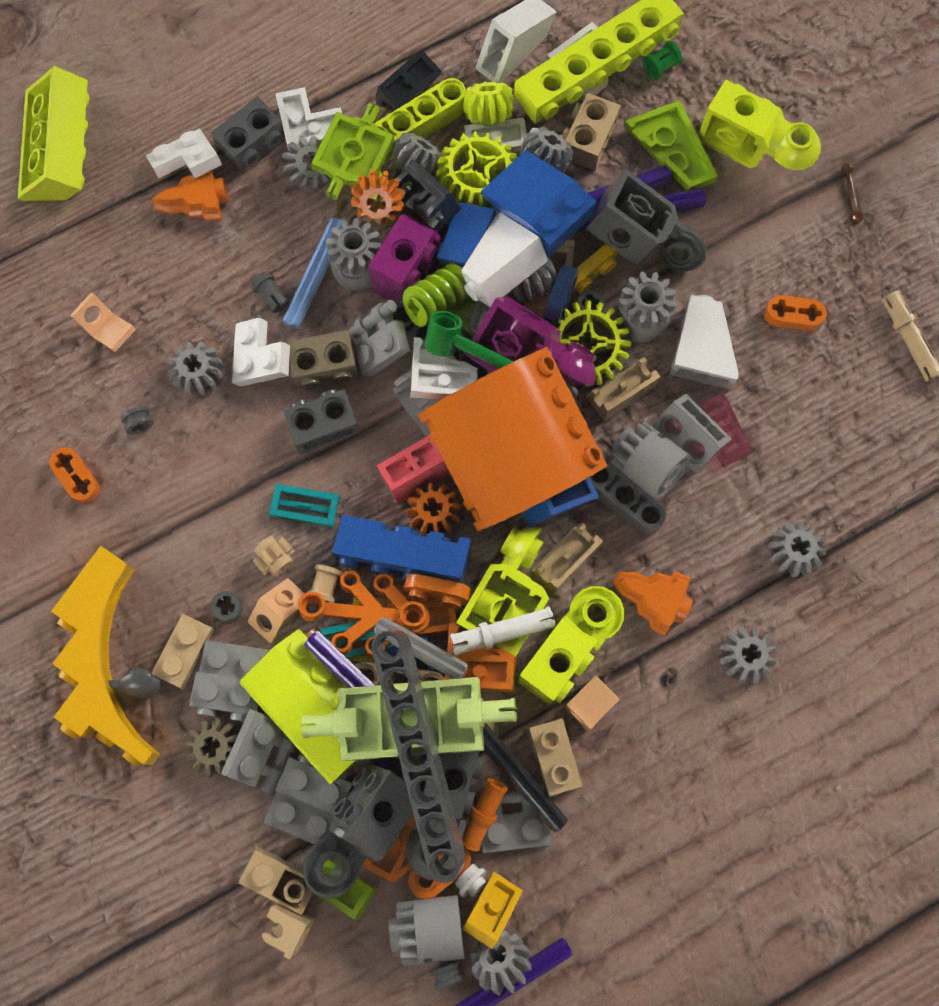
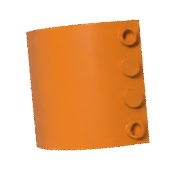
M548 347L516 360L476 380L417 414L420 421L426 423L431 433L428 436L432 444H436L464 499V502H462L467 511H471L475 519L473 524L477 532L561 493L608 466Z

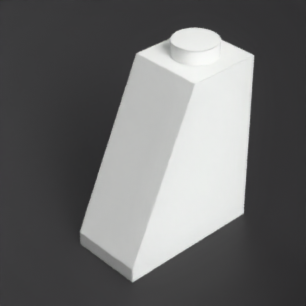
M524 0L492 19L475 69L490 81H496V83L503 82L548 36L557 12L542 0Z
M499 213L496 215L461 270L466 281L464 288L467 294L474 301L480 300L491 307L497 297H503L548 261L540 237L504 214Z
M708 295L690 296L685 307L670 375L729 390L732 389L739 373L722 302L715 301Z

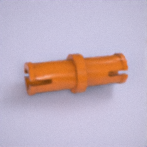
M488 778L477 804L472 805L471 817L462 838L464 847L471 851L480 850L481 843L489 826L494 825L497 820L495 813L504 794L508 790L507 786L501 781Z

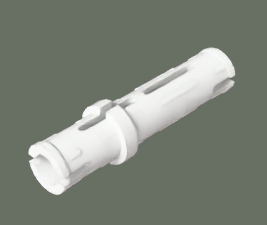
M546 607L542 610L489 625L483 622L479 624L478 628L450 634L451 643L453 644L466 641L465 643L452 646L455 656L485 647L486 650L492 649L493 644L547 629H554V619L550 618L540 621L553 617V613L550 607Z

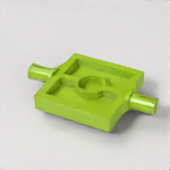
M369 103L362 118L349 117L339 112L335 113L311 163L312 170L327 175L332 179L325 192L327 197L337 200L343 185L353 186L359 184L358 177L361 174L369 178L370 171L374 169L378 175L394 142V134L381 130L374 124L375 118L380 111L377 105L373 107V104Z

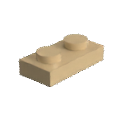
M182 614L151 674L184 689L203 653L205 640L210 639L214 629Z

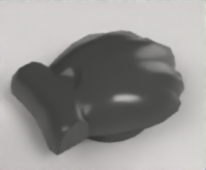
M132 669L119 680L109 681V686L117 693L121 701H126L128 698L144 699L154 695L159 690L160 680L153 678V675L146 670Z

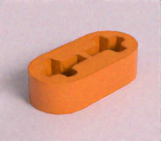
M786 295L772 297L764 310V317L770 325L802 331L818 329L827 316L826 308L820 301ZM777 305L782 306L781 309L785 312L782 317L778 316V312L775 310ZM808 310H812L813 316H816L814 321H810L809 315H806Z
M61 447L51 454L49 465L67 493L74 500L82 504H89L95 501L100 493V485L83 459L73 449L68 447ZM64 457L70 460L69 463L74 469L73 472L70 473L62 466L63 462L61 460ZM80 478L88 485L87 489L89 492L87 494L78 492L80 486L76 482L77 479Z

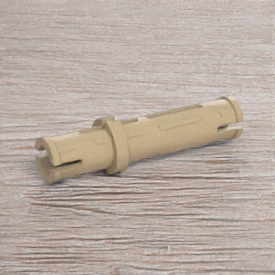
M900 290L888 294L887 298L884 297L881 301L894 322L892 327L895 332L899 331L925 382L939 377V362L916 322L918 320L916 313L912 314Z

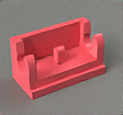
M429 436L376 465L397 505L408 500L409 497L415 496V489L417 487L425 490L428 488V483L431 482L434 485L451 475L436 444H432Z

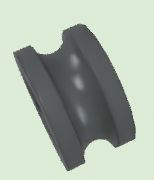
M586 290L579 295L577 303L580 306V310H585L586 300H592V304L596 305L595 310L598 303L601 302L604 304V311L605 300L600 292Z
M135 407L121 415V422L127 424L125 427L127 434L142 433L153 426V419L147 417L149 415L147 407Z
M222 591L214 596L211 602V610L219 620L231 623L241 616L243 603L235 593ZM229 598L235 609L233 612L228 611L229 615H223L224 611L219 608V605L222 601L226 603L225 599Z
M451 960L429 971L430 975L436 978L435 989L444 988L465 977L464 972L458 970L459 960Z

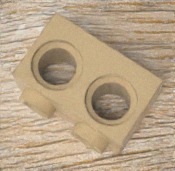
M588 92L583 103L577 102L571 120L574 121L571 129L566 127L562 134L564 136L563 139L570 142V148L574 152L571 162L596 171L618 122L621 105ZM589 117H597L599 120H592ZM577 142H586L588 145H580Z
M563 718L529 728V737L546 794L552 796L583 787Z

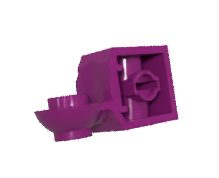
M412 212V218L405 214L400 215L368 266L373 292L387 300H393L394 302L403 301L405 289L409 286H414V284L423 280L426 275H431L435 270L438 262L436 259L438 247L446 237L449 230V222L437 232L431 229L414 212Z
M509 296L497 297L494 300L472 341L512 361L519 360L548 347L565 381L576 386H580L581 383L589 386L594 385L596 377L593 364L596 359L595 354L575 342H571L568 347L560 342L561 331ZM464 352L466 356L490 372L498 370V368Z

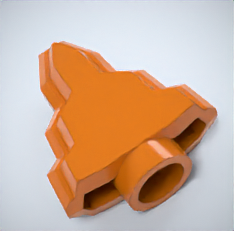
M213 170L195 179L192 174L182 177L177 186L166 188L154 196L152 203L154 210L170 215L184 213L190 219L203 218L206 222L222 221L221 204L229 203V198L223 177L215 179Z
M617 572L612 583L624 599L636 605L638 615L649 621V629L662 637L667 635L674 621L683 624L693 603V599L686 597L691 577L678 572H674L670 576L657 572L649 577L637 572Z

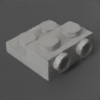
M205 640L200 669L195 674L189 706L197 708L196 714L217 717L218 711L231 713L230 720L244 722L249 709L261 713L262 708L239 682L270 650Z
M299 754L297 760L289 757L275 789L277 792L263 823L315 845L322 841L328 832L330 823L334 818L333 811L338 802L344 797L347 798L354 787L352 782L347 781L350 774L344 773L330 785L304 755Z

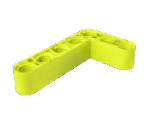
M455 78L446 79L374 123L379 129L394 134V142L383 164L391 160L390 153L393 145L402 133H414L416 136H421L425 139L464 113L465 87L460 80ZM454 97V98H457V99H455V100H449V99H447V98ZM423 113H432L429 116L422 115ZM399 128H406L407 130H405V131H398L397 129H399ZM379 171L378 177H382L381 171ZM376 195L374 199L379 201L382 196ZM396 211L397 218L394 221L386 217L383 226L395 224L400 217V211Z

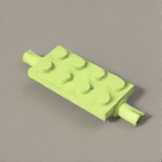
M478 677L421 682L439 754L484 751L483 727H485V723L517 721V712H502V710L516 709L515 698L483 701L480 691V679ZM408 683L393 684L400 691H405L408 687ZM381 685L338 689L339 704L337 710H333L332 714L302 716L301 724H306V726L316 725L315 727L301 728L303 737L334 735L340 743L341 761L399 757ZM404 708L402 711L403 722L408 726H416L418 721L416 712L410 708ZM413 744L411 747L412 756L427 755L423 746Z

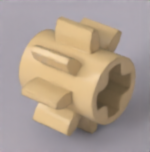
M270 536L260 542L254 549L258 557L253 560V563L264 576L271 572L274 577H277L288 570L294 563L290 555L295 551L284 537L277 541L274 536Z

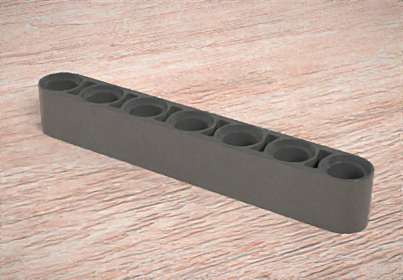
M390 629L377 634L373 639L372 654L427 869L435 881L448 883L453 881L463 868L465 852L410 640L403 631ZM388 636L394 637L399 643V651L395 656L385 652L384 641ZM396 672L403 673L408 679V687L405 691L397 690L393 685V676ZM404 708H410L416 712L418 717L416 726H408L403 722L402 711ZM413 744H418L425 748L427 752L426 761L419 762L412 757L411 747ZM421 781H429L435 785V797H426L422 794L420 790ZM432 817L440 818L446 825V831L444 833L434 832L429 826V819ZM441 854L450 855L455 861V868H443L438 861V856Z

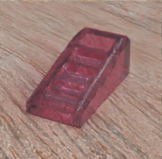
M724 393L698 405L706 414L718 409L720 413L711 417V419L716 424L724 420L726 425L721 427V429L725 433L731 431L733 435L731 437L732 440L716 455L723 468L752 454L749 443ZM735 443L739 445L740 448L726 454L725 448Z

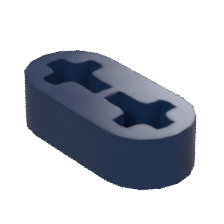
M562 265L546 304L544 320L560 324L573 294L579 269Z

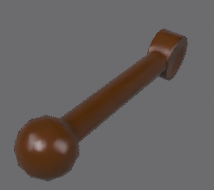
M846 163L842 166L841 171L846 176L853 212L850 216V221L854 224H859L863 220L864 215L858 209L851 174L854 167L852 164Z

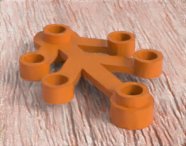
M352 570L346 571L341 575V588L347 593H352L362 606L328 603L317 592H307L298 601L301 617L309 622L318 621L322 617L360 620L344 633L335 634L331 640V644L344 656L350 653L352 644L372 630L382 617L393 621L414 634L423 632L430 622V614L427 607L417 601L408 602L394 586L392 577L384 573L375 577L373 581L374 591L379 596H386L396 609L383 608L361 583L359 574ZM348 578H354L357 581L352 586L344 583ZM381 581H386L390 585L385 589H381L378 587V584ZM314 605L319 608L316 613L311 614L307 612L310 606ZM410 615H416L419 617V620L416 623H410L407 621V618ZM376 636L368 638L365 643L366 654L372 659L374 658L369 647ZM339 640L348 642L345 648L340 649L336 647V643ZM386 640L384 641V649H385V652H386V647L391 644V643L387 642Z

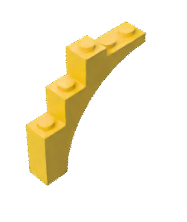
M100 546L51 610L52 613L60 617L57 624L74 634L52 664L61 670L58 674L60 678L76 686L54 718L62 723L59 729L73 739L77 740L79 736L91 739L94 733L98 731L95 737L109 747H112L114 744L125 751L122 757L137 767L141 763L153 765L160 756V753L139 735L125 716L115 691L109 686V681L112 680L109 669V637L112 619L121 594L134 574L135 569Z

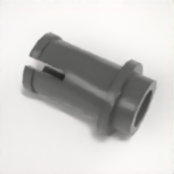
M262 272L251 281L252 289L255 293L261 295L273 313H277L282 309L275 299L284 308L288 305L289 300L274 283V276L268 275L267 272Z

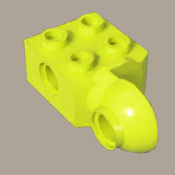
M728 80L724 81L709 105L698 135L701 143L749 169L757 167L764 155L767 154L784 168L804 170L811 167L819 159L821 153L820 138L810 125L803 122L791 123L785 120L781 108L774 105L770 100L760 98L747 91L742 85L734 84Z
M514 527L500 550L505 555L501 564H490L457 620L456 624L465 631L475 629L483 622L489 625L542 610L546 607L549 597L544 588L519 571L522 566L529 569L544 543L538 539L542 528L526 527L520 530ZM529 635L493 644V646L502 648L517 657Z
M591 586L582 589L574 596L569 612L561 619L522 671L517 682L548 706L554 700L561 703L574 686V683L569 679L574 673L580 677L595 657L589 652L596 654L604 641L620 630L624 621V607L621 599L613 591L605 587ZM591 607L600 608L604 612V620L602 622L591 621L587 614L588 609ZM558 659L562 661L566 671L563 673L553 671L550 666V660Z

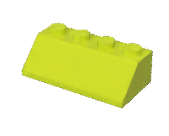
M56 66L48 70L25 91L18 199L22 201L67 200L77 192H80L84 185L85 178L82 174V166L86 156L84 135L88 128V121L85 120L86 107L90 98L89 93H87L88 80Z
M298 629L274 646L239 683L331 785L359 760L341 761L340 743L334 735L304 738L301 728L315 727L316 725L306 726V724H301V719L303 715L332 714L333 710H337L339 704L338 689L347 687L304 646L308 638Z

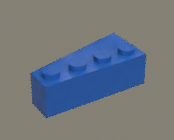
M342 515L332 551L335 559L339 560V565L352 569H358V565L370 567V572L377 575L383 573L390 575V572L403 575L402 580L406 581L408 574H420L463 584L471 554L470 538L459 537L458 543H455L446 538L443 533L431 531L430 534H426L423 537L419 536V532L410 527L394 526L393 531L386 530L387 525L383 522Z

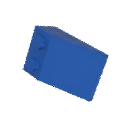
M527 150L517 157L480 193L498 212L539 236L547 259L593 217L597 202L574 179Z

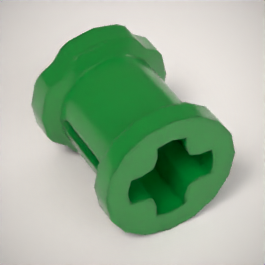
M667 41L663 44L662 49L654 54H648L643 57L642 61L647 74L653 80H658L662 77L663 72L672 66L678 67L681 65L683 59L678 46L674 42Z

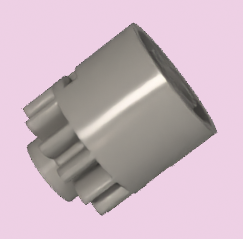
M355 218L353 225L349 226L346 220H342V228L338 230L332 227V237L326 239L333 276L346 289L353 291L369 289L372 285L368 266L381 247L379 233L372 231L371 223L369 222L365 223L364 226L360 225L358 218Z
M645 272L640 273L639 279L630 277L627 286L622 289L615 319L618 317L624 319L618 330L628 328L629 334L625 338L632 342L649 343L661 337L668 326L676 306L674 302L676 290L668 288L669 279H664L662 282L659 281V274L657 272L653 273L651 278H647Z
M644 421L642 425L639 423L635 430L629 427L618 437L613 446V451L615 452L613 456L615 458L611 461V464L651 497L659 500L681 478L689 465L691 455Z
M458 895L398 902L396 904L397 918H389V936L391 951H400L402 966L465 959Z

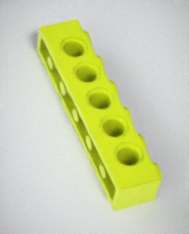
M640 0L517 79L514 89L515 100L534 124L543 119L548 120L552 118L559 108L567 103H575L591 87L597 88L601 86L616 71H624L639 56L645 57L662 41L673 39L680 31L684 15L683 11L673 0ZM571 72H578L580 75H575ZM546 88H555L556 91H550Z

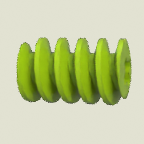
M454 263L447 264L432 275H428L423 280L418 281L414 286H409L404 290L403 305L408 317L414 324L423 327L430 320L432 313L446 311L447 309L451 310L456 304L464 302L465 298H470L464 288L466 281L461 272L463 269L461 266Z

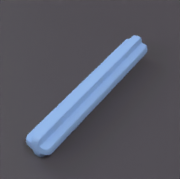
M331 218L283 318L284 324L289 328L299 329L330 264L326 239L332 237V227L338 230L342 228L341 219Z

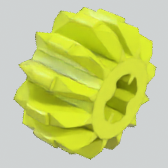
M484 81L481 84L475 83L472 87L465 89L463 111L465 112L466 119L470 120L471 123H481L482 126L486 124L494 125V123H503L505 119L512 117L514 95L512 94V88L507 86L506 83Z

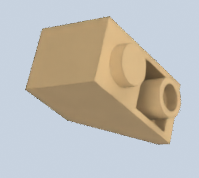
M256 846L238 882L300 915L303 914L313 894L306 886L302 870L259 846Z

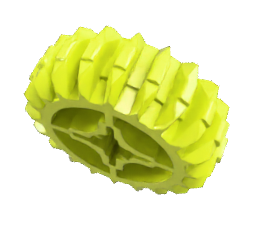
M475 130L472 138H468L463 133L460 141L452 138L450 147H444L442 150V157H439L437 161L438 170L436 178L439 183L450 191L458 204L462 202L496 210L480 194L481 190L517 158L516 153H511L510 144L501 146L502 140L500 136L495 140H491L488 132L484 137H479ZM467 161V164L461 166L460 170L454 171L461 162Z
M591 301L585 302V310H580L579 304L575 302L573 303L574 313L571 314L568 309H565V320H561L560 324H553L561 331L560 342L567 347L571 342L578 344L580 341L583 342L584 338H586V330H589L591 343L597 345L596 347H591L590 351L593 354L606 351V349H614L611 357L604 364L595 367V382L600 386L603 383L601 374H604L609 380L614 378L611 367L616 371H622L623 365L617 359L628 360L629 354L620 349H627L631 346V341L621 340V338L629 334V329L622 328L618 330L624 319L618 317L612 321L611 318L615 313L613 308H610L605 315L602 313L604 304L601 302L598 303L596 310H591ZM583 321V330L579 335L569 336V339H562L565 331L571 325ZM593 321L605 326L613 339L597 335L593 329Z

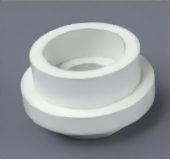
M475 864L467 868L455 883V886L460 890L459 895L462 898L468 894L472 898L475 897L487 883L484 879L487 871L484 868L479 869Z

